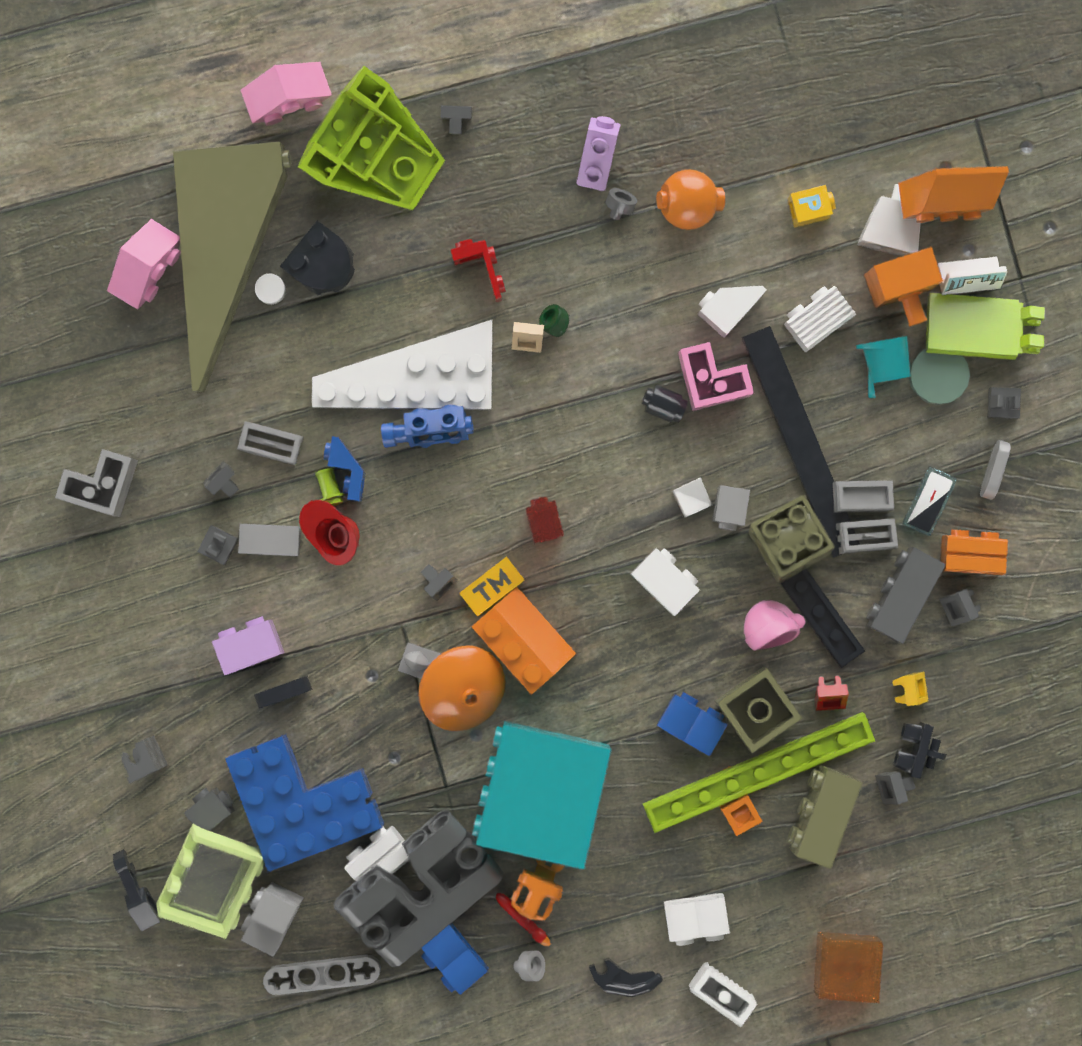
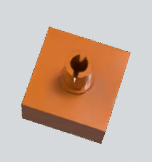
M932 247L875 265L864 275L875 309L897 301L902 302L909 327L928 321L919 295L934 289L943 282Z

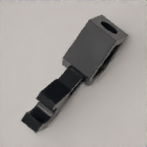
M123 849L113 854L115 870L119 874L127 892V895L124 896L127 909L139 929L143 931L160 923L156 902L146 887H139L135 866L133 863L129 864L126 851Z

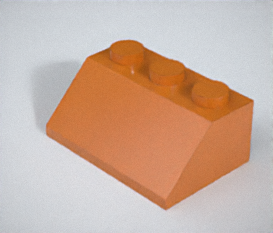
M1008 166L934 169L898 183L903 219L916 218V223H924L935 220L934 217H940V222L953 221L958 219V216H963L964 221L982 218L981 213L994 209L1009 173Z
M518 587L513 589L472 626L474 631L531 695L576 654Z

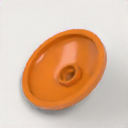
M476 646L452 648L434 659L425 670L418 692L421 709L434 725L444 730L464 731L474 728L485 722L500 705L505 692V674L499 661L485 649ZM473 694L470 699L466 700L469 695Z

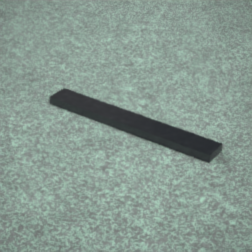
M768 326L742 337V340L810 506L834 545L831 557L834 558L842 555L839 553L841 542H838L837 536L840 533L839 530H836V524L851 521L847 512H834V479L771 326ZM847 529L848 535L856 534L854 529ZM859 540L849 541V546L860 545Z

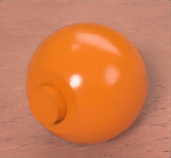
M691 169L681 170L671 175L664 182L661 191L657 193L656 204L670 224L680 229L693 230L706 225L713 218L715 212L723 211L725 192L721 187L716 188L714 182L706 174Z

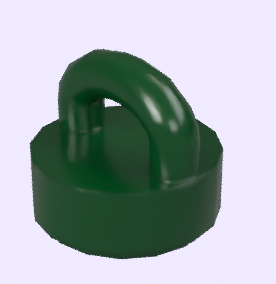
M551 304L542 311L539 325H544L546 333L554 337H561L568 328L569 314L561 306Z

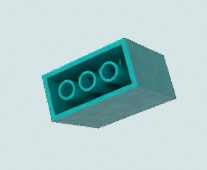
M504 720L503 727L497 726L492 745L498 747L496 757L490 755L486 776L491 777L490 786L483 785L479 806L484 807L483 815L477 814L472 836L478 837L476 845L584 870L611 753L610 745Z

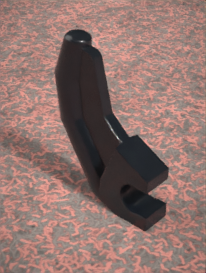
M610 958L604 959L607 970L603 973H599L594 964L589 965L594 981L607 994L635 997L651 992L663 981L661 974H656L654 971L631 974L621 969Z

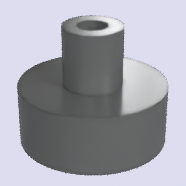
M611 189L605 201L607 207L611 209L610 217L620 220L622 214H632L637 204L636 197L622 189Z

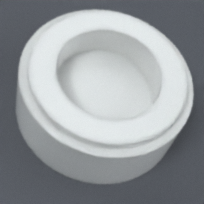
M265 274L257 280L255 293L263 303L273 305L279 303L284 298L286 287L279 276Z

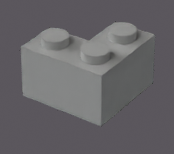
M102 449L94 477L64 469L55 498L111 516L120 517L138 460Z
M271 882L267 888L262 886L250 906L254 910L253 914L247 915L240 929L245 932L241 941L274 957L304 897L274 882Z

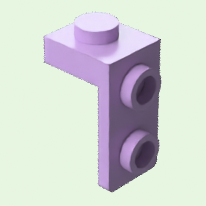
M608 117L591 118L577 185L601 191L606 189L620 124L614 123L613 119Z

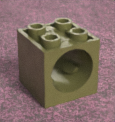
M804 494L750 524L748 532L777 584L830 556L834 549V545Z

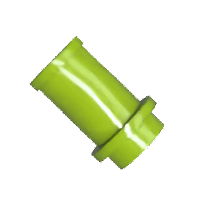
M327 468L316 472L315 475L323 496L320 500L329 502L332 506L342 504L344 493H340L334 468Z

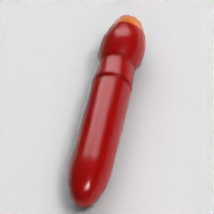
M502 893L496 894L495 897L498 904L520 926L525 928L537 943L548 947L551 945L546 932L539 928L531 919L520 915L511 905L512 900Z

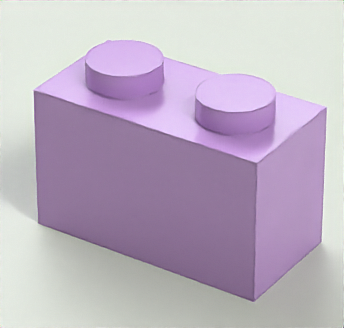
M262 616L246 622L247 628L236 632L235 627L218 633L219 639L212 641L224 675L285 653L273 620L264 621Z

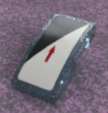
M929 466L916 490V496L903 519V524L931 536L957 478Z

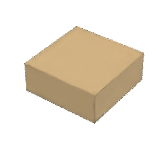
M514 322L512 350L541 353L544 325Z

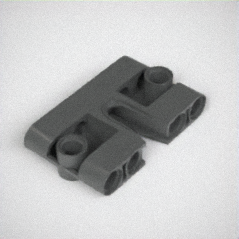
M444 810L432 817L402 842L419 879L425 884L422 890L416 892L410 890L398 877L376 864L338 896L334 903V909L361 935L365 945L372 947L391 967H397L501 881L504 872L481 846L476 845L477 841L474 836L448 810ZM471 847L467 852L461 853L464 849ZM377 926L375 929L369 930V928Z

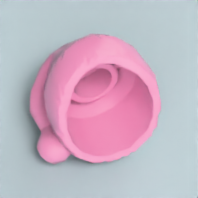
M763 600L754 605L745 617V641L754 651L787 644L798 637L800 629L805 625V618L798 613L794 614L782 603L773 600Z

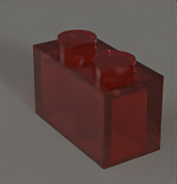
M548 496L530 500L531 506L525 509L534 544L563 537L564 534L555 500L549 501Z

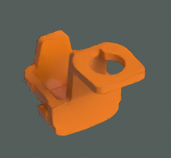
M536 859L537 866L534 873L527 869L520 873L517 880L519 885L513 892L511 905L520 915L528 919L545 921L551 914L555 901L559 902L562 896L563 887L553 881L556 872L561 871L565 865L553 863L550 867L545 865L546 861ZM524 886L527 887L529 894L525 902L517 904L516 901ZM550 898L543 916L540 915L538 910L543 899Z

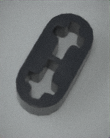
M308 676L254 694V697L260 709L313 689Z

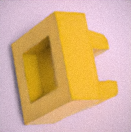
M924 672L911 673L893 680L894 686L902 685L905 690L904 695L895 697L897 703L913 706L928 702Z

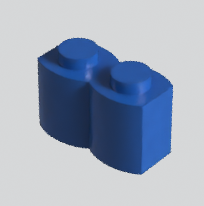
M685 692L681 696L674 693L657 726L710 756L727 727V723L722 721L724 715L711 707L707 711L697 707L698 700Z
M450 923L422 947L424 951L421 955L430 968L437 967L444 975L441 977V981L450 992L456 990L459 994H462L488 972L489 967L453 923Z

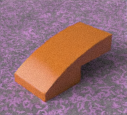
M748 795L719 806L736 836L763 822Z

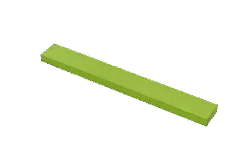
M861 712L643 803V807L654 833H657L875 742V738L865 713Z

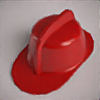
M312 500L305 504L299 516L300 527L305 537L328 563L345 565L351 561L356 553V549L359 547L360 533L357 524L351 518L342 515L329 502Z

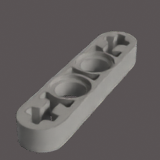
M367 954L273 966L266 972L263 984L264 988L273 995L366 985L377 980L381 972V965L375 956ZM364 962H369L370 967H375L370 977H366L365 972H355V979H350L351 967L349 963H354L353 969L362 968ZM333 965L342 966L346 972L345 978L340 981L333 980L329 976L330 967ZM308 968L313 970L316 975L315 982L309 985L302 983L299 978V973L302 969ZM289 970H294L293 981L295 986H291L292 980L283 981L280 988L276 987V983H270V979L273 978L275 972L279 973L281 978L291 975Z

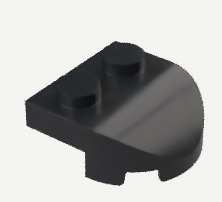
M317 220L280 267L314 294L322 295V293L331 291L336 293L342 290L353 277L355 271L353 267L354 254L338 235Z

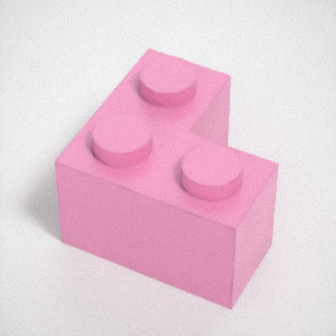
M320 62L275 65L241 89L252 123L265 122L267 126L281 122L283 115L295 112L298 109L305 108L307 112L322 107V102L332 96Z
M151 219L120 248L107 291L137 310L146 301L151 302L159 289L156 286L157 281L162 277L168 265L173 266L181 254V251L178 250L180 236Z
M710 342L680 349L678 352L692 411L747 398L754 394L747 364L717 371Z

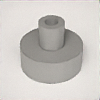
M536 950L524 951L519 956V959L514 962V970L526 982L539 981L545 973L544 957L541 952Z

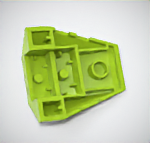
M363 66L340 92L310 138L298 168L323 185L414 210L445 160L425 132L419 128L411 117L412 114L400 102L390 84Z

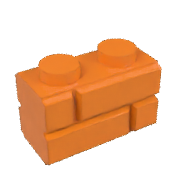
M951 530V535H943L940 561L946 564L943 571L1005 575L1008 540L999 539V533L981 532V537H969V531Z

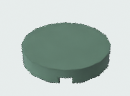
M925 349L914 358L910 365L911 377H909L911 388L926 403L935 405L950 403L960 397L968 386L970 377L967 361L961 355L926 353Z

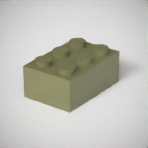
M819 765L818 770H812L808 780V786L811 787L807 798H802L798 807L797 814L801 815L797 827H791L787 838V843L790 844L789 849L795 856L829 869L832 868L863 782L853 776L823 765Z

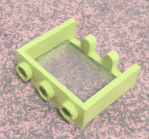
M192 824L156 903L158 917L226 939L230 929L234 930L239 922V910L242 903H247L251 896V884L254 877H259L263 870L265 862L259 847L247 845Z

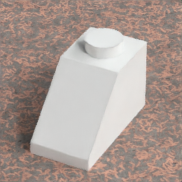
M763 286L720 288L715 294L709 291L699 303L702 309L698 315L725 338L767 289Z

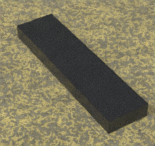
M807 568L780 583L839 668H843L865 652L862 645Z

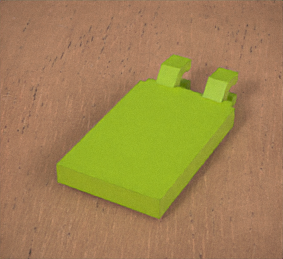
M929 293L927 300L926 353L1015 360L1018 354L1022 353L1039 354L1040 349L1044 347V335H1023V326H1040L1041 321L1045 318V307L1027 306L1023 308L1024 303H1019V300Z

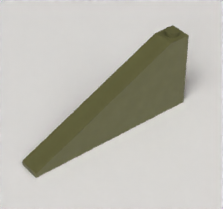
M281 142L173 151L193 392L204 393L286 183L288 177L287 168H291V154L289 150H285Z

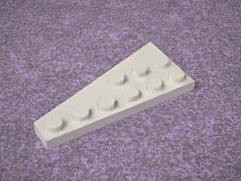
M492 320L312 377V407L441 409L445 405L463 406L464 410H492Z

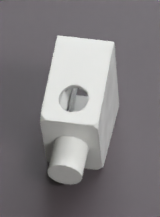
M895 184L891 198L881 196L876 201L857 245L901 257L918 251L921 223H916V218L903 219L898 184Z

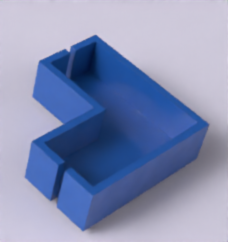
M286 734L225 758L268 872L366 835L384 826L376 800L373 799L366 803L365 799L370 797L373 792L363 768L307 790Z

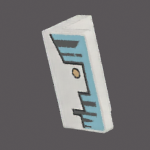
M997 257L938 263L943 282L940 283L942 295L1000 289L1007 275L1006 266L999 267Z

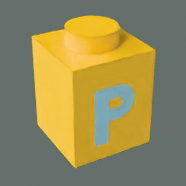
M826 185L791 193L787 199L794 228L827 220L833 215L832 210L836 209L832 192H827Z

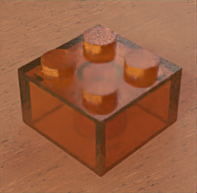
M818 932L814 993L818 999L879 1003L883 941L878 936Z

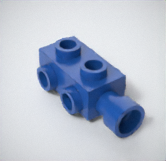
M445 405L441 409L433 410L418 408L410 413H404V424L395 425V423L381 425L382 441L385 448L395 447L397 443L408 442L410 447L420 446L423 448L429 447L432 444L447 442L457 444L463 440H469V434L474 433L472 417L466 416L464 407L457 405ZM459 431L456 436H449L450 432ZM429 435L426 440H420V436Z

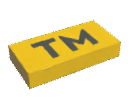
M506 556L462 590L460 595L478 617L522 583L524 578Z

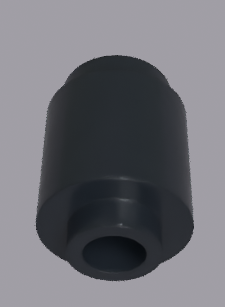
M656 384L653 389L647 388L641 404L645 405L644 412L670 423L672 420L679 423L686 410L688 401L683 399L681 394Z

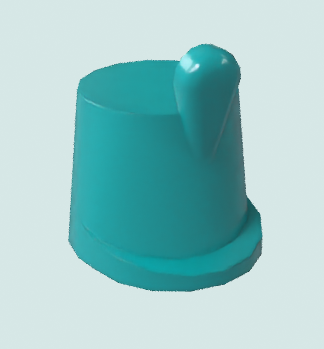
M908 336L855 345L856 349H863L867 363L869 398H876L873 383L911 377Z

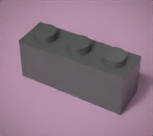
M909 547L907 551L902 550L894 564L898 567L893 577H887L880 590L883 593L878 604L873 603L866 616L869 619L867 627L900 644H903L946 565L915 547Z

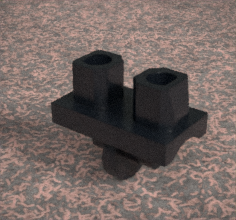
M922 722L919 725L904 723L900 739L914 742L912 753L897 750L893 765L906 771L907 775L920 779L926 755L928 757L925 767L934 769L936 758L945 760L947 754L938 752L941 740L932 738L930 749H928L934 726Z

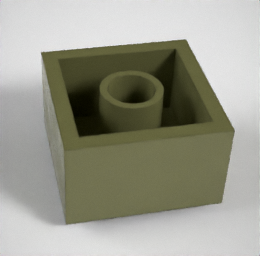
M762 667L715 700V703L740 739L752 753L802 719L770 671L765 667Z

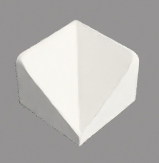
M701 477L672 491L684 518L712 505Z

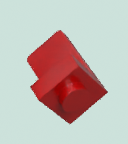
M467 239L456 243V248L450 249L454 264L458 265L484 258L496 302L502 301L501 293L506 292L502 276H495L492 266L498 263L493 246L487 247L485 240L473 243L472 239Z

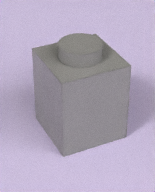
M723 485L718 486L712 522L719 523L720 529L736 531L737 526H745L750 490Z

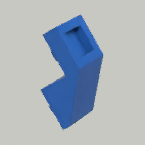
M332 436L331 443L326 442L324 460L328 461V467L351 471V476H345L343 493L348 494L347 500L362 502L366 472L342 440Z

